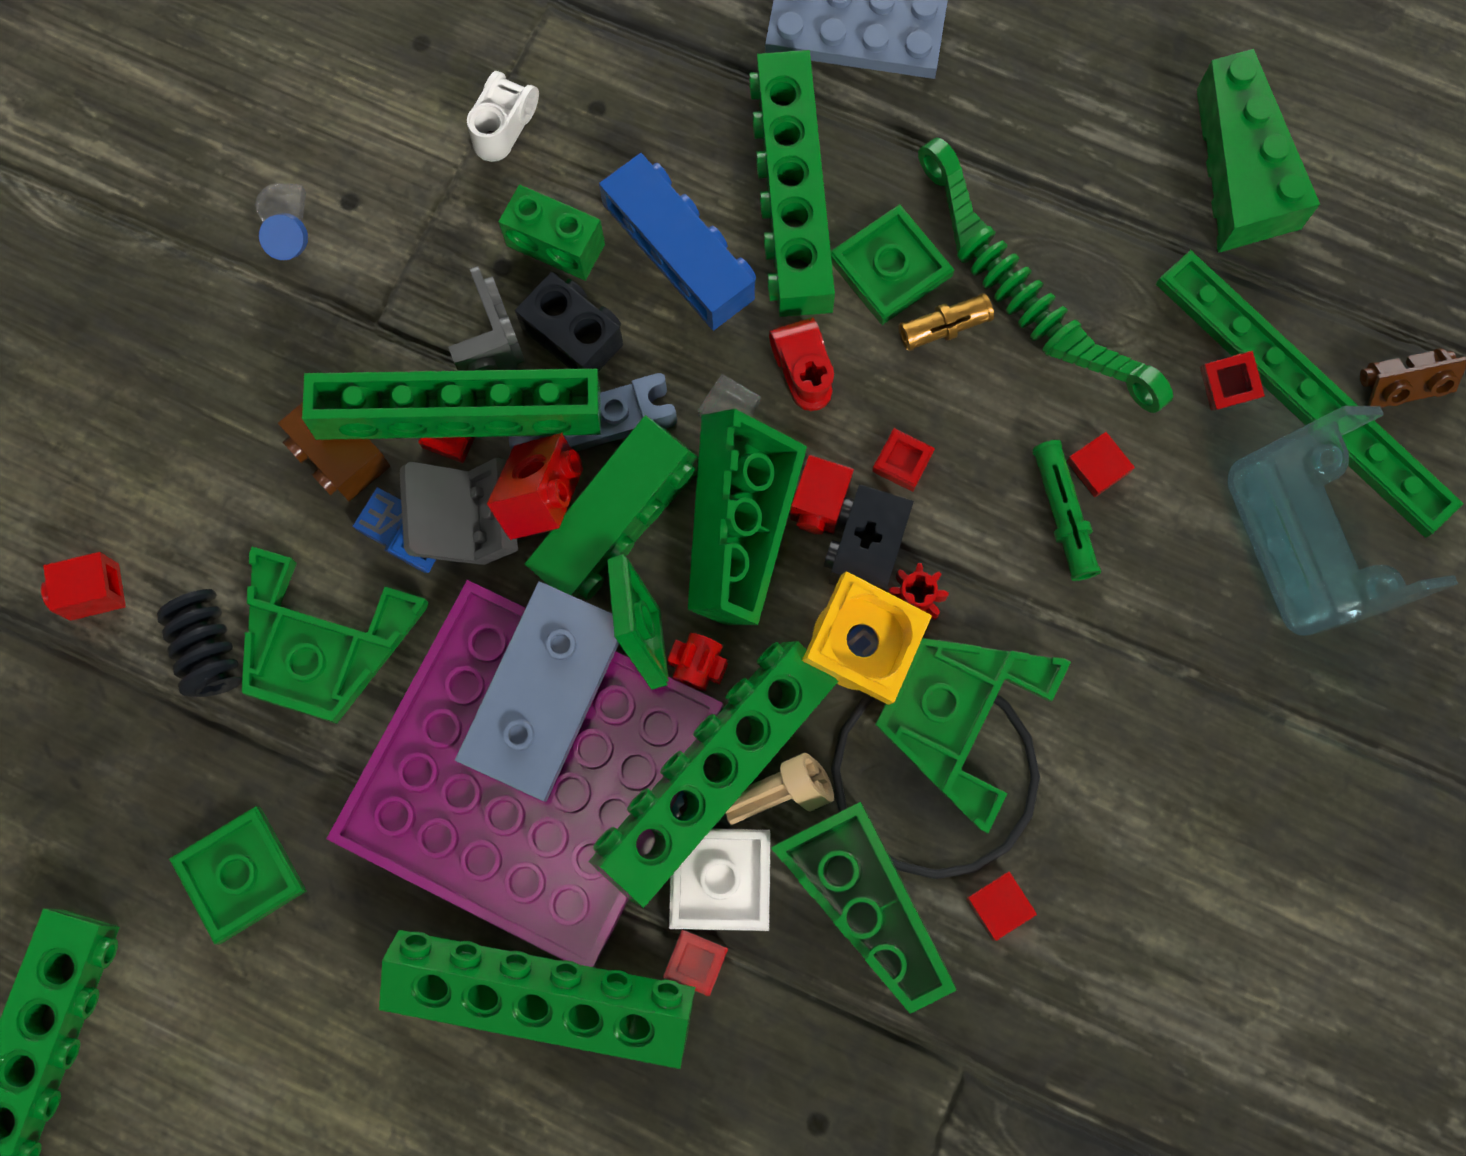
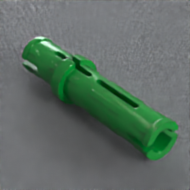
M1061 440L1043 442L1033 448V455L1036 457L1045 492L1057 529L1053 532L1057 543H1062L1072 581H1081L1095 577L1102 571L1100 566H1098L1089 536L1093 530L1090 521L1084 520L1075 486L1062 450Z

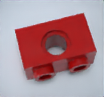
M562 433L514 445L487 502L488 507L510 540L560 528L583 471L579 454L574 449H571Z

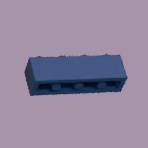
M640 153L599 183L603 206L714 331L755 300L756 275L743 258L740 257L736 260L727 250V242L716 227L710 226L708 228L699 218V211L694 202L686 194L680 196L672 188L671 179L664 168L658 163L652 165Z

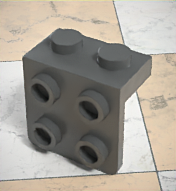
M479 266L470 268L493 330L449 346L454 364L458 371L519 370L517 364L524 362L525 359L493 276L483 279Z
M494 458L470 471L417 462H408L400 468L403 542L406 553L414 557L486 565L518 551V538L512 540L508 538L487 505L507 459Z

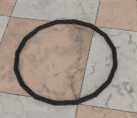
M866 695L861 699L839 731L831 767L839 812L847 809L840 772L847 736L867 706L877 700L870 695ZM997 695L994 703L1004 710L1022 737L1031 778L1023 815L1002 845L972 864L934 870L897 861L890 856L898 871L932 879L975 873L1010 851L1033 817L1040 774L1032 736L1010 703Z

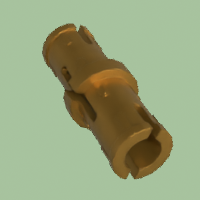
M984 293L950 307L946 303L936 306L933 313L906 323H900L899 333L906 350L911 351L916 347L944 338L946 341L957 338L960 331L987 321H993V307L988 296Z

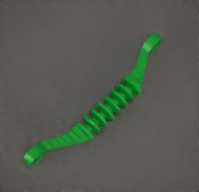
M933 138L922 146L918 151V158L924 172L934 183L945 186L957 249V259L961 263L969 262L974 258L977 259L971 267L970 273L973 276H977L985 271L989 272L983 280L982 286L985 289H989L998 283L1001 285L995 293L994 299L997 302H1001L1010 296L1013 298L1006 308V312L1009 315L1015 314L1022 309L1025 311L1018 321L1020 328L1027 327L1034 322L1037 324L1030 335L1032 341H1037L1045 336L1049 337L1042 348V352L1046 356L1062 359L1071 364L1075 363V365L1088 368V370L1100 372L1109 377L1113 376L1114 379L1123 382L1125 381L1134 401L1142 409L1150 413H1156L1170 403L1173 399L1172 388L1165 376L1156 368L1095 344L1081 328L1082 324L1076 319L1065 325L1061 324L1068 309L1062 306L1050 312L1049 308L1056 296L1053 293H1049L1038 299L1037 295L1044 283L1041 280H1036L1026 286L1025 282L1032 270L1026 266L1014 273L1013 269L1020 257L1014 253L1002 259L1001 256L1008 245L1003 240L992 246L989 245L996 231L991 226H987L973 212L962 167L951 146L940 138Z

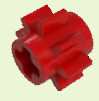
M918 563L915 571L909 575L899 569L895 578L901 587H891L888 589V593L932 615L931 618L934 620L939 616L940 611L933 602L946 601L949 592L938 590L937 582L941 573L937 572L931 576L923 572L922 563ZM913 586L920 587L921 595L925 596L922 603L915 602L914 594L910 593Z
M690 633L686 643L675 640L667 658L668 665L676 668L672 679L703 692L706 691L709 681L720 685L728 666V660L720 657L723 645L711 638L696 633Z

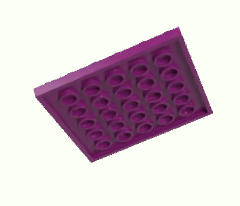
M467 580L326 839L562 960L595 967L628 898L588 862L596 853L593 850V846L606 830L613 826L617 829L630 815L627 808L631 801L644 789L648 788L650 791L663 777L660 771L668 759L678 751L684 753L696 740L693 733L698 725L711 714L717 716L724 705L722 702L668 677L667 686L651 690L630 658L615 651L547 802L455 761V758L526 609ZM680 792L676 793L671 799V812ZM651 829L643 831L637 839L636 848L640 856L648 854L654 847L655 836Z

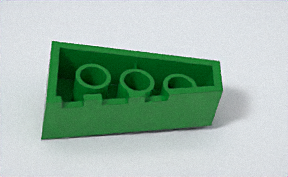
M1254 49L1212 60L1197 88L1203 140L1207 142L1208 159L1206 166L1208 177H1211L1214 198L1211 203L1213 218H1217L1219 235L1216 238L1218 253L1301 230L1319 207L1320 202Z
M735 408L704 414L701 417L688 610L723 625H758L807 446Z
M645 415L565 513L560 528L552 530L526 561L525 565L549 586L580 600H583V598L585 600L591 599L604 584L605 579L603 577L608 572L607 559L622 554L626 557L630 553L635 541L696 476L699 456L665 428Z
M861 802L771 847L772 851L784 862L799 880V883L821 906L845 938L858 950L868 965L910 1014L957 991L944 961Z

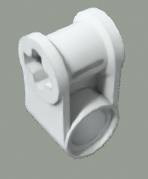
M494 71L489 76L483 92L467 117V125L473 148L481 159L490 162L499 161L510 153L522 129L530 121L536 110L539 98L537 87L533 85L523 87L506 79L504 73ZM488 131H495V132L490 133V134H484V133H486V132H488Z

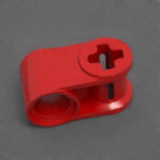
M814 317L770 330L769 340L778 367L784 374L796 405L808 411H817L824 408L831 400L834 370L825 350L819 326Z

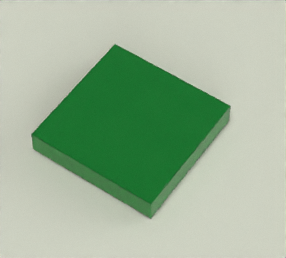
M900 204L831 250L832 265L881 325H884L946 282L954 274V268Z
M624 554L609 558L607 562L614 637L651 690L667 686L669 679L660 608Z
M258 806L253 807L169 858L213 943L218 945L307 891L265 813Z

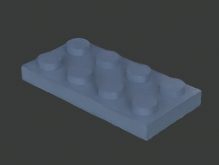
M773 0L765 53L810 50L811 61L935 79L948 0Z

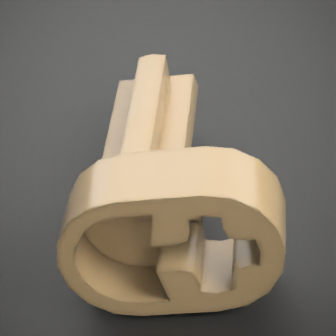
M802 753L784 761L780 766L781 772L747 787L726 812L728 822L733 825L790 799H793L807 811H813L834 801V792L829 777L820 763L807 753Z

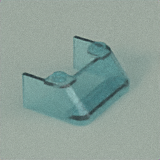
M1343 406L1237 460L1229 471V490L1280 615L1287 628L1298 635L1321 633L1385 613L1458 584L1455 575L1420 580L1406 586L1401 574L1391 566L1373 565L1362 570L1358 569L1324 485L1340 478L1348 467L1349 453L1342 436L1383 416L1384 413L1381 406Z

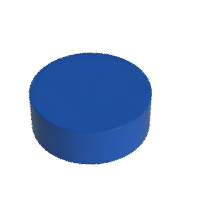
M281 213L268 217L262 223L259 230V241L263 250L272 258L289 260L299 256L305 250L308 243V233L300 219L291 214Z

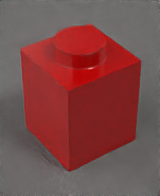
M1253 351L1200 366L1211 411L1265 397Z
M809 455L791 505L790 520L796 521V525L800 529L809 533L820 535L827 531L834 534L845 497H847L854 469Z
M96 552L43 565L45 582L41 584V595L45 605L51 612L72 621L126 608L119 563L105 554Z

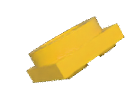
M846 571L840 576L827 607L821 612L815 623L812 640L802 661L833 676L839 681L837 684L840 686L860 690L888 705L892 704L896 700L932 615ZM855 625H867L877 635V648L868 657L855 655L847 645V634Z

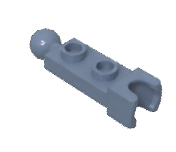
M656 373L632 380V384L601 392V435H564L571 449L577 452L628 437L645 415L665 429L676 425L677 415L672 404L662 406L652 404L653 400L663 397L667 393L665 375ZM509 436V446L512 450L514 445L547 436Z

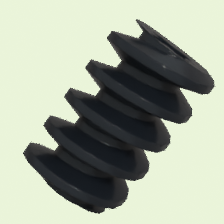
M202 589L183 594L167 602L157 612L158 622L165 626L162 630L163 640L170 643L167 648L168 656L173 661H176L173 665V673L176 677L182 679L178 683L179 693L183 696H214L228 692L242 683V677H227V673L237 668L239 664L235 659L222 660L221 658L222 655L233 649V645L228 641L216 642V638L225 634L228 629L224 624L211 625L210 621L222 614L220 607H205V604L211 602L217 596L216 592L212 589Z

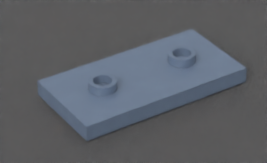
M538 581L455 761L541 801L547 802L619 645V642L614 637L612 613Z

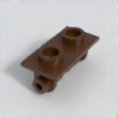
M1439 348L1434 351L1408 356L1406 360L1408 369L1405 368L1399 358L1369 363L1366 369L1360 371L1361 384L1364 387L1370 386L1372 389L1367 405L1368 410L1386 406H1398L1405 402L1433 396L1440 397L1456 392L1466 369V356L1456 358L1453 351Z

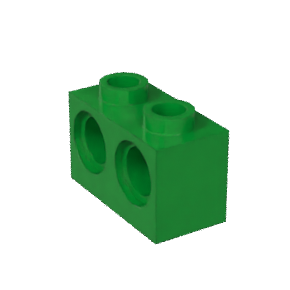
M520 184L498 221L507 247L586 281L605 246L600 219Z

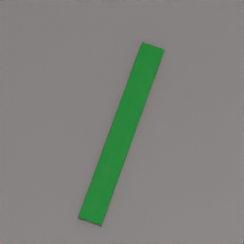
M1192 250L1158 279L1155 285L1231 356L1253 351L1262 385L1422 536L1427 538L1432 535L1464 504Z

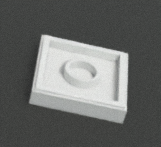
M711 829L671 876L669 929L769 931L770 830Z

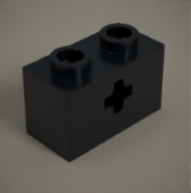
M860 484L855 499L845 497L838 524L846 527L841 542L831 541L823 566L832 569L829 584L836 586L840 576L847 571L886 591L914 501ZM864 533L873 536L869 550L860 547Z

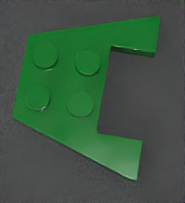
M252 546L249 552V564L252 566L251 586L247 587V604L250 607L248 632H245L242 693L258 700L337 724L426 611L429 603L425 598L384 587L371 625L366 633L280 607L297 562L290 557Z
M922 638L895 702L889 705L885 703L875 726L979 830L989 833L1008 793L962 771V766L1004 680L1051 702L1071 661L1058 657L1051 658L1023 652L1002 651L975 645Z

